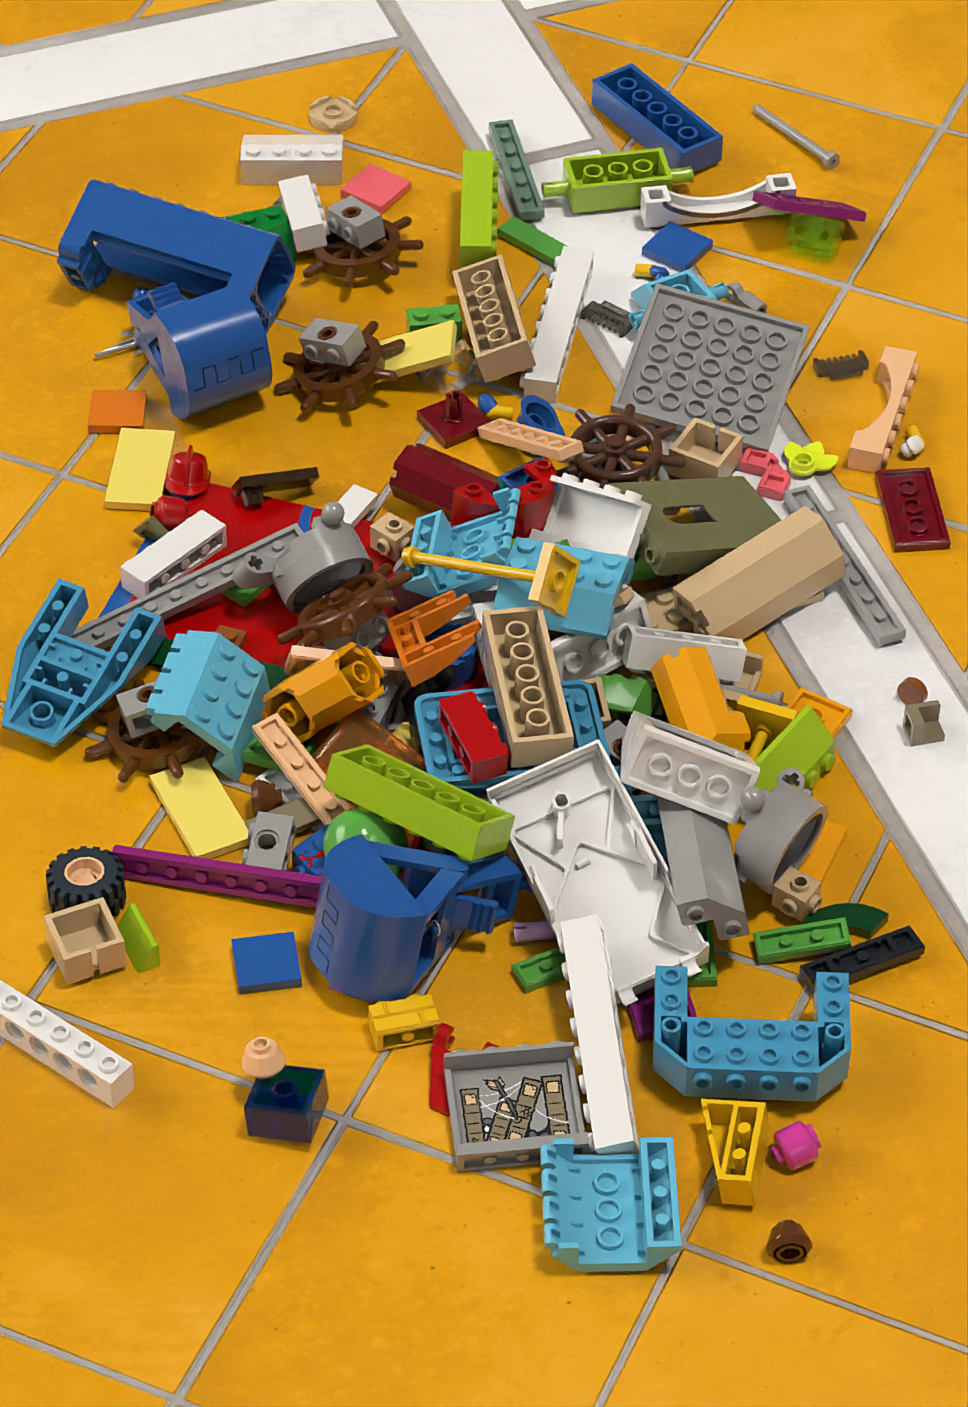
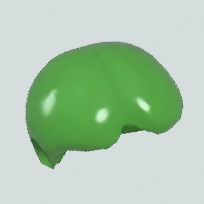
M358 806L350 808L335 817L329 824L323 839L325 858L337 844L361 834L368 841L409 848L407 834L402 826L389 824L383 820L382 816L376 813L365 812L359 809ZM387 864L398 878L403 871V867Z

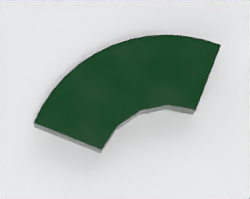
M840 903L820 908L814 914L810 913L802 920V924L846 917L849 934L861 935L871 939L888 921L889 914L868 905Z

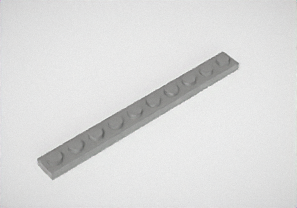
M297 523L288 526L76 628L70 638L105 649L115 643L136 607L160 615L165 620L235 586L232 573L247 553L256 552L278 559L290 542L303 534V531Z

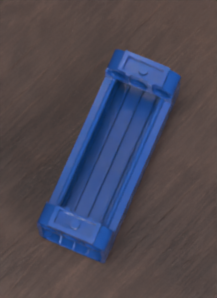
M95 179L89 181L58 246L59 258L57 263L71 286L90 292L94 288H99L102 283H106L112 269L164 285L175 282L180 290L199 296L237 284L253 303L266 334L295 274V263L283 238L277 233L259 230L251 225L236 223L228 218H220L210 215L205 211H197L179 203L174 204L156 196L151 197L133 189L128 190L118 187L113 183H105Z

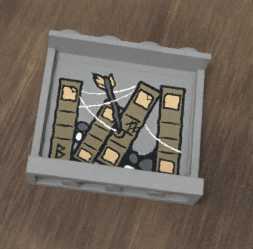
M553 1041L549 1044L541 1045L520 1044L516 1047H488L484 1050L474 1051L461 1049L451 1053H444V1077L457 1172L541 1164L540 1147L544 1144L552 1145L553 1139L573 1138V1155L589 1153L588 1132H585L573 1058L574 1042Z

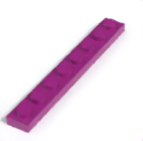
M115 845L111 852L122 863L124 878L314 908L317 905L322 876Z

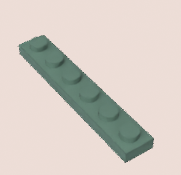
M513 119L488 122V131L518 218L520 220L544 218L545 209Z

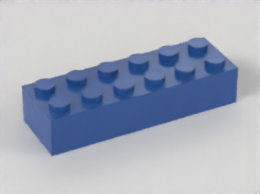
M633 63L593 79L592 105L646 149L663 148L670 169L691 166L694 173L722 160L723 135Z

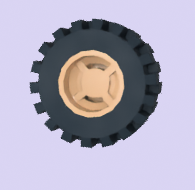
M80 846V849L75 850L72 848L67 850L66 854H59L56 856L57 860H52L49 864V869L46 870V884L52 913L101 897L104 898L112 916L116 917L120 913V909L124 908L126 904L124 869L119 858L116 855H112L111 851L107 849L101 851L100 847L95 846L92 848Z

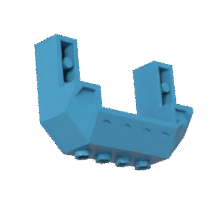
M655 966L652 1068L684 1096L816 1102L848 1077L851 1054L849 973L816 972L813 996L814 1022L687 1017L688 967Z

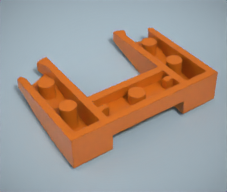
M450 590L386 620L401 663L412 687L435 676L452 664L476 641L474 638L475 634L482 628L479 619L432 641L426 642L425 640L426 636L445 625L471 603L468 594L464 593L456 599L455 591Z

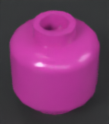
M797 1121L774 1133L775 1145L770 1147L778 1165L785 1163L789 1169L796 1170L816 1160L819 1156L818 1149L822 1145L811 1124L805 1126L804 1123Z

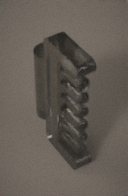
M606 300L601 304L591 301L580 312L581 319L591 320L593 323L597 322V325H602L603 328L607 327L609 331L613 329V333L618 332L619 338H623L634 328L629 321V314L631 312Z
M859 350L857 355L855 353L851 357L848 354L845 355V359L842 355L839 356V360L837 357H833L832 360L827 358L826 362L824 359L814 358L813 368L819 377L829 376L830 380L863 375V370L869 369V360L865 353Z

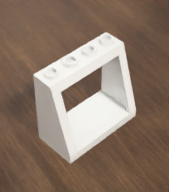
M622 583L620 590L628 586L625 583ZM633 591L635 595L629 602L614 609V623L607 640L566 633L551 641L560 681L597 678L599 674L605 675L624 664L622 653L628 625L652 628L645 601L640 595Z
M633 711L622 735L620 782L731 824H737L740 817L739 810L742 807L741 795L748 787H754L760 774V767L745 752Z

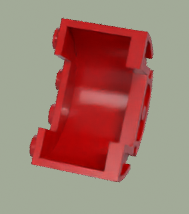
M547 458L539 459L523 466V471L535 481L517 487L521 493L512 539H516V537L529 538L532 528L540 531L544 530L556 494V483L550 481L551 475L557 476L553 464ZM478 482L467 484L466 486L454 489L451 527L501 510L492 494Z

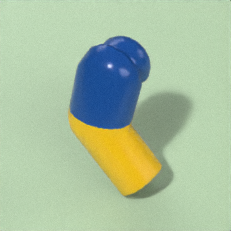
M635 264V277H651L658 280L670 276L668 269L654 264Z
M483 394L478 398V407L487 418L513 420V407L500 406L490 394Z

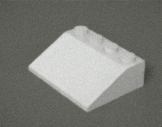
M244 135L240 158L242 185H279L278 181L308 175L311 184L342 185L343 135Z

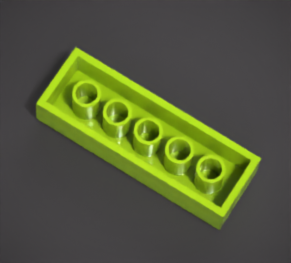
M463 150L460 269L497 256L498 177L493 176H498V161H493V151Z
M368 744L331 755L324 788L335 793L334 796L336 798L358 804L359 809L365 812L376 813L382 816L385 822L408 829V833L411 835L427 838L433 841L432 844L441 849H449L457 853V856L465 861L473 862L476 859L507 850L516 815Z

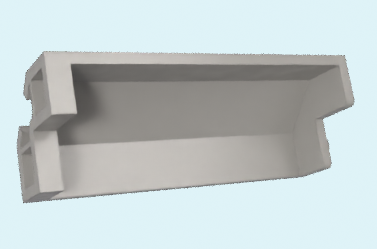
M657 796L681 924L687 926L714 920L719 940L750 934L728 822Z

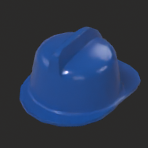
M535 395L523 397L520 403L521 411L517 417V423L565 436L555 410L547 401Z

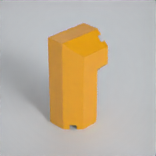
M350 642L286 678L263 695V702L266 701V704L262 710L261 717L264 720L278 713L302 743L321 729L369 704L384 692V685L380 686V679L384 677V669L371 649L366 647L359 649L355 647L356 643Z
M683 647L678 650L679 655L671 658L670 653L662 656L650 670L669 723L748 754L749 750H744L745 742H750L751 731L743 712L733 711V708L728 706L713 662L706 648Z

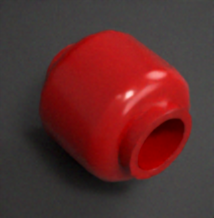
M160 496L156 502H152L150 516L153 515L169 532L185 522L189 517H192L193 511L192 508H188L184 498Z

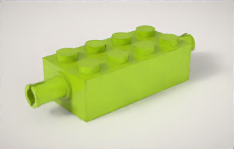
M663 148L563 158V180L542 182L541 190L543 198L556 196L568 198L572 213L640 206L641 188L666 185L667 189L672 192L673 184L693 182V170L691 166L670 169Z

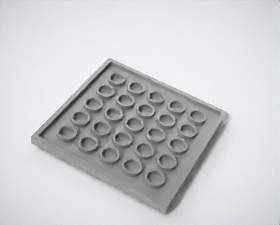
M656 283L611 404L610 412L622 415L625 406L633 404L636 408L634 418L662 427L673 423L677 426V431L683 432L695 417L716 425L715 442H718L719 430L722 427L743 435V450L749 447L769 452L810 326Z

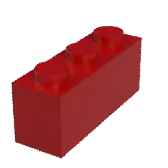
M474 691L439 699L438 722L472 784L506 775L507 761L511 759L510 750L506 743L501 742L495 722H490L487 717L484 702H479Z

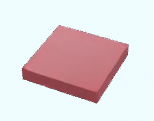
M369 164L340 189V194L344 198L351 195L382 214L411 189V181Z

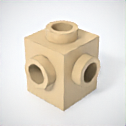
M388 512L370 526V547L381 555L397 562L401 559L404 548L411 545L414 526Z
M789 866L773 885L771 905L781 910L784 914L802 921L810 913L814 914L819 909L822 903V897L820 896L822 883L814 877Z

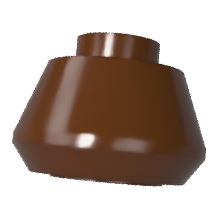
M257 779L251 784L254 817L257 816L258 811L268 812L283 805L282 790H275L274 783Z
M783 1220L771 1229L766 1245L767 1254L775 1261L785 1264L803 1260L812 1249V1241L802 1225L793 1220Z

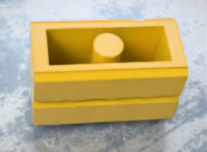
M412 994L406 999L391 1002L378 1001L375 1005L368 1006L369 1027L376 1051L433 1041L436 1031L440 1026L431 994L422 996Z

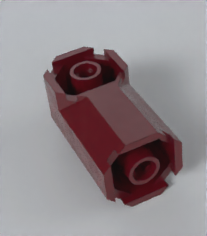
M416 443V446L407 445L393 465V470L397 471L396 477H390L389 481L394 497L430 513L442 510L450 522H452L454 489L478 482L492 495L493 492L501 490L496 475L421 443Z

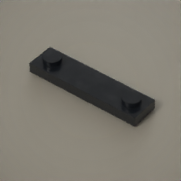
M908 925L800 966L799 973L814 993L816 972L849 973L850 982L924 954L925 946L911 926Z

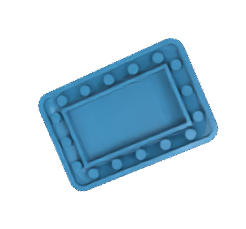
M583 680L560 681L574 735L573 750L599 739L610 759L592 685ZM493 687L427 693L420 695L415 700L414 711L427 773L454 786L497 785L539 766L511 768L510 761H507L506 775L472 784L438 722L439 699L474 691L479 702H484L487 717L490 722H495L499 738L502 743H505Z

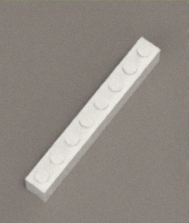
M563 246L561 256H556L554 271L556 272H551V288L546 289L545 304H542L540 310L541 321L536 323V338L532 337L530 344L536 366L530 367L526 372L522 371L520 377V387L524 388V397L535 395L547 402L556 403L593 274L594 250Z
M598 914L560 922L562 935L557 936L561 953L566 956V962L562 963V971L565 981L570 982L571 989L566 991L569 1008L574 1009L575 1018L570 1019V1024L574 1037H578L579 1046L574 1047L577 1063L579 1066L582 1065L584 1073L579 1075V1083L582 1093L587 1094L588 1103L583 1104L587 1123L592 1125V1132L588 1133L590 1149L598 1154H639L638 1133L605 929Z

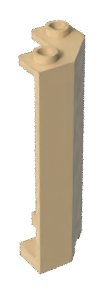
M804 506L673 587L674 607L693 623L694 634L743 640L845 576V557L824 519L818 513H814Z

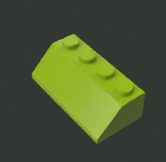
M807 705L754 761L760 767V774L754 787L771 792L777 786L779 774L785 769L795 768L805 778V789L813 788L818 782L820 775L825 770L829 771L836 760V755H834L835 740L812 707Z

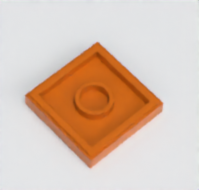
M93 390L88 424L89 433H120L121 428L144 429L147 390Z

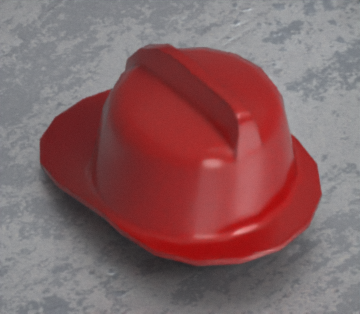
M189 445L187 451L174 454L171 458L169 469L166 472L165 487L170 492L181 496H195L205 492L209 487L211 478L206 457L203 454L194 452L192 445Z

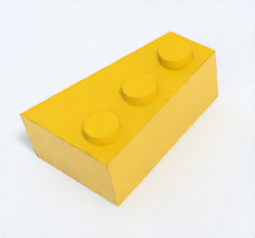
M701 1099L722 1204L755 1206L769 1133L766 1103Z

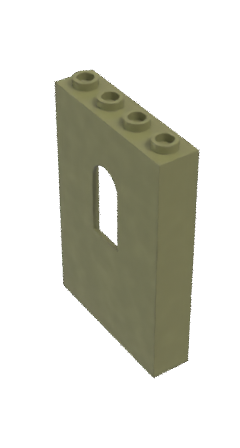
M744 476L608 484L621 489L620 494L625 495L626 490L643 495L641 500L652 505L643 532L640 534L636 551L656 575L697 573L781 521L780 517ZM703 507L715 522L680 524L669 520L664 515L663 510Z

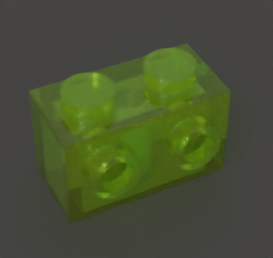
M792 212L785 242L791 245L790 249L805 252L807 248L816 250L815 255L830 258L831 254L838 255L845 224L842 221Z

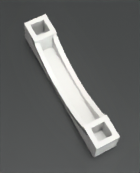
M791 173L766 175V180L751 188L716 197L680 195L669 191L666 185L641 188L640 214L645 228L665 226L670 221L683 225L783 215L795 212L773 210L752 201L753 193L762 191L796 196L797 188Z

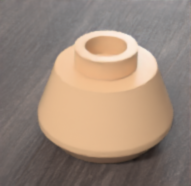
M257 1037L250 1041L245 1048L241 1060L244 1072L257 1079L274 1077L283 1069L286 1063L284 1052L273 1039L268 1037Z

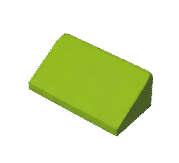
M132 903L128 906L117 927L124 939L125 951L138 973H142L159 967V945L137 905Z

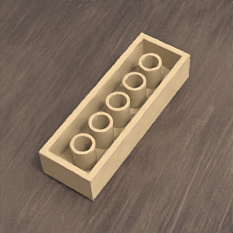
M502 254L452 271L475 357L485 383L500 380L504 376L536 366L512 281Z
M542 605L483 611L481 637L505 743L510 750L511 768L542 765L573 751L574 735Z

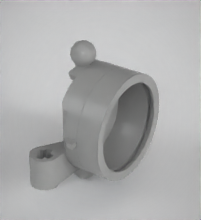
M329 502L324 505L322 515L313 518L311 523L312 530L294 538L278 559L256 552H249L233 571L232 578L235 584L243 589L274 584L287 610L294 613L296 608L305 607L320 593L337 584L339 579H348L355 575L372 572L374 565L353 526L344 522L345 512L343 506L337 502Z
M795 768L783 770L777 778V786L771 792L757 787H748L741 795L742 807L739 811L741 820L746 825L735 844L734 856L739 881L745 884L749 880L768 894L773 893V885L789 866L796 870L800 868L817 842L827 819L828 808L811 797L813 792L805 789V778L799 770Z

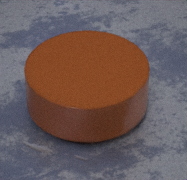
M914 677L904 679L897 688L900 700L906 705L922 703L928 697V691L924 683Z

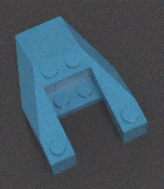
M58 578L17 645L1 724L2 728L56 747L121 690L154 657L166 636L162 616L136 607L109 652L70 638L89 606L84 587Z

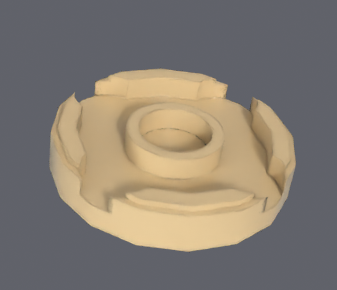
M325 96L314 101L309 107L310 123L322 131H344L355 125L358 119L357 105L352 100L342 96H338V99H332V96Z

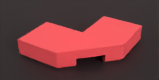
M749 447L746 449L739 463L738 471L762 477L756 490L760 496L783 502L784 491H787L791 485V476L779 465V460L774 453Z

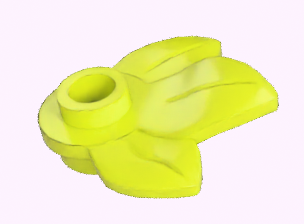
M790 441L784 448V455L789 460L790 471L801 477L809 476L815 471L830 470L838 462V456L824 455V449L820 441L804 447Z

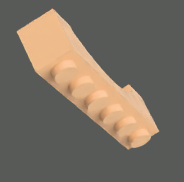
M885 346L880 360L877 383L884 385L889 402L883 413L874 423L862 431H855L849 449L847 468L875 473L876 470L882 469L883 464L888 465L891 454L889 447H894L897 437L895 429L900 430L903 414L900 413H905L907 410L909 397L906 396L912 395L914 380L912 379H917L920 364L916 363L917 352Z

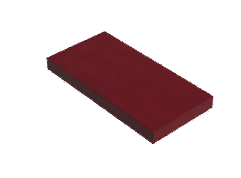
M930 467L876 470L875 480L894 553L950 549L951 541Z

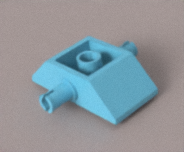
M688 269L643 284L632 291L631 297L642 310L630 313L629 321L634 329L640 327L656 283L715 300L728 298L729 289L724 282L706 287Z

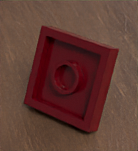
M457 390L451 391V394L448 392L445 400L417 410V419L444 449L479 436L477 427L490 422L464 392L461 393Z

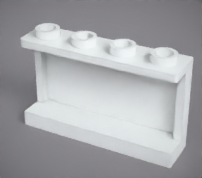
M563 473L562 478L551 475L550 481L557 483L558 489L544 530L540 531L532 528L529 538L549 543L567 539L571 547L616 554L634 559L640 534L643 532L652 506L641 500L643 495L626 490L625 495L620 494L621 489L607 484L602 489L599 488V483L584 479L583 483L578 482V477Z

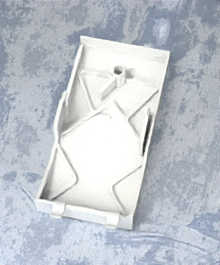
M599 739L486 789L489 803L516 815L508 843L556 938L558 935H562L560 922L598 914L605 929L616 1003L622 1002L624 1006L638 1001L635 995L654 987L655 966L688 967V977L702 972L698 966L709 962L708 941L705 942L695 924L687 926L681 924L669 869L623 783L620 782V777Z

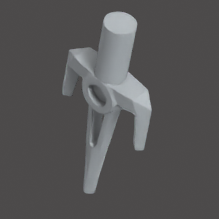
M137 328L120 334L121 337L134 334V337L95 353L94 356L97 358L134 347L141 348L134 352L135 355L143 353L144 351L136 335Z

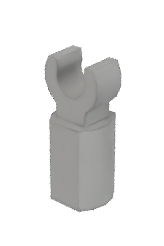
M734 281L727 285L728 289L732 291L729 297L726 298L730 303H736L737 306L762 313L767 312V304L751 292L744 291L740 283Z

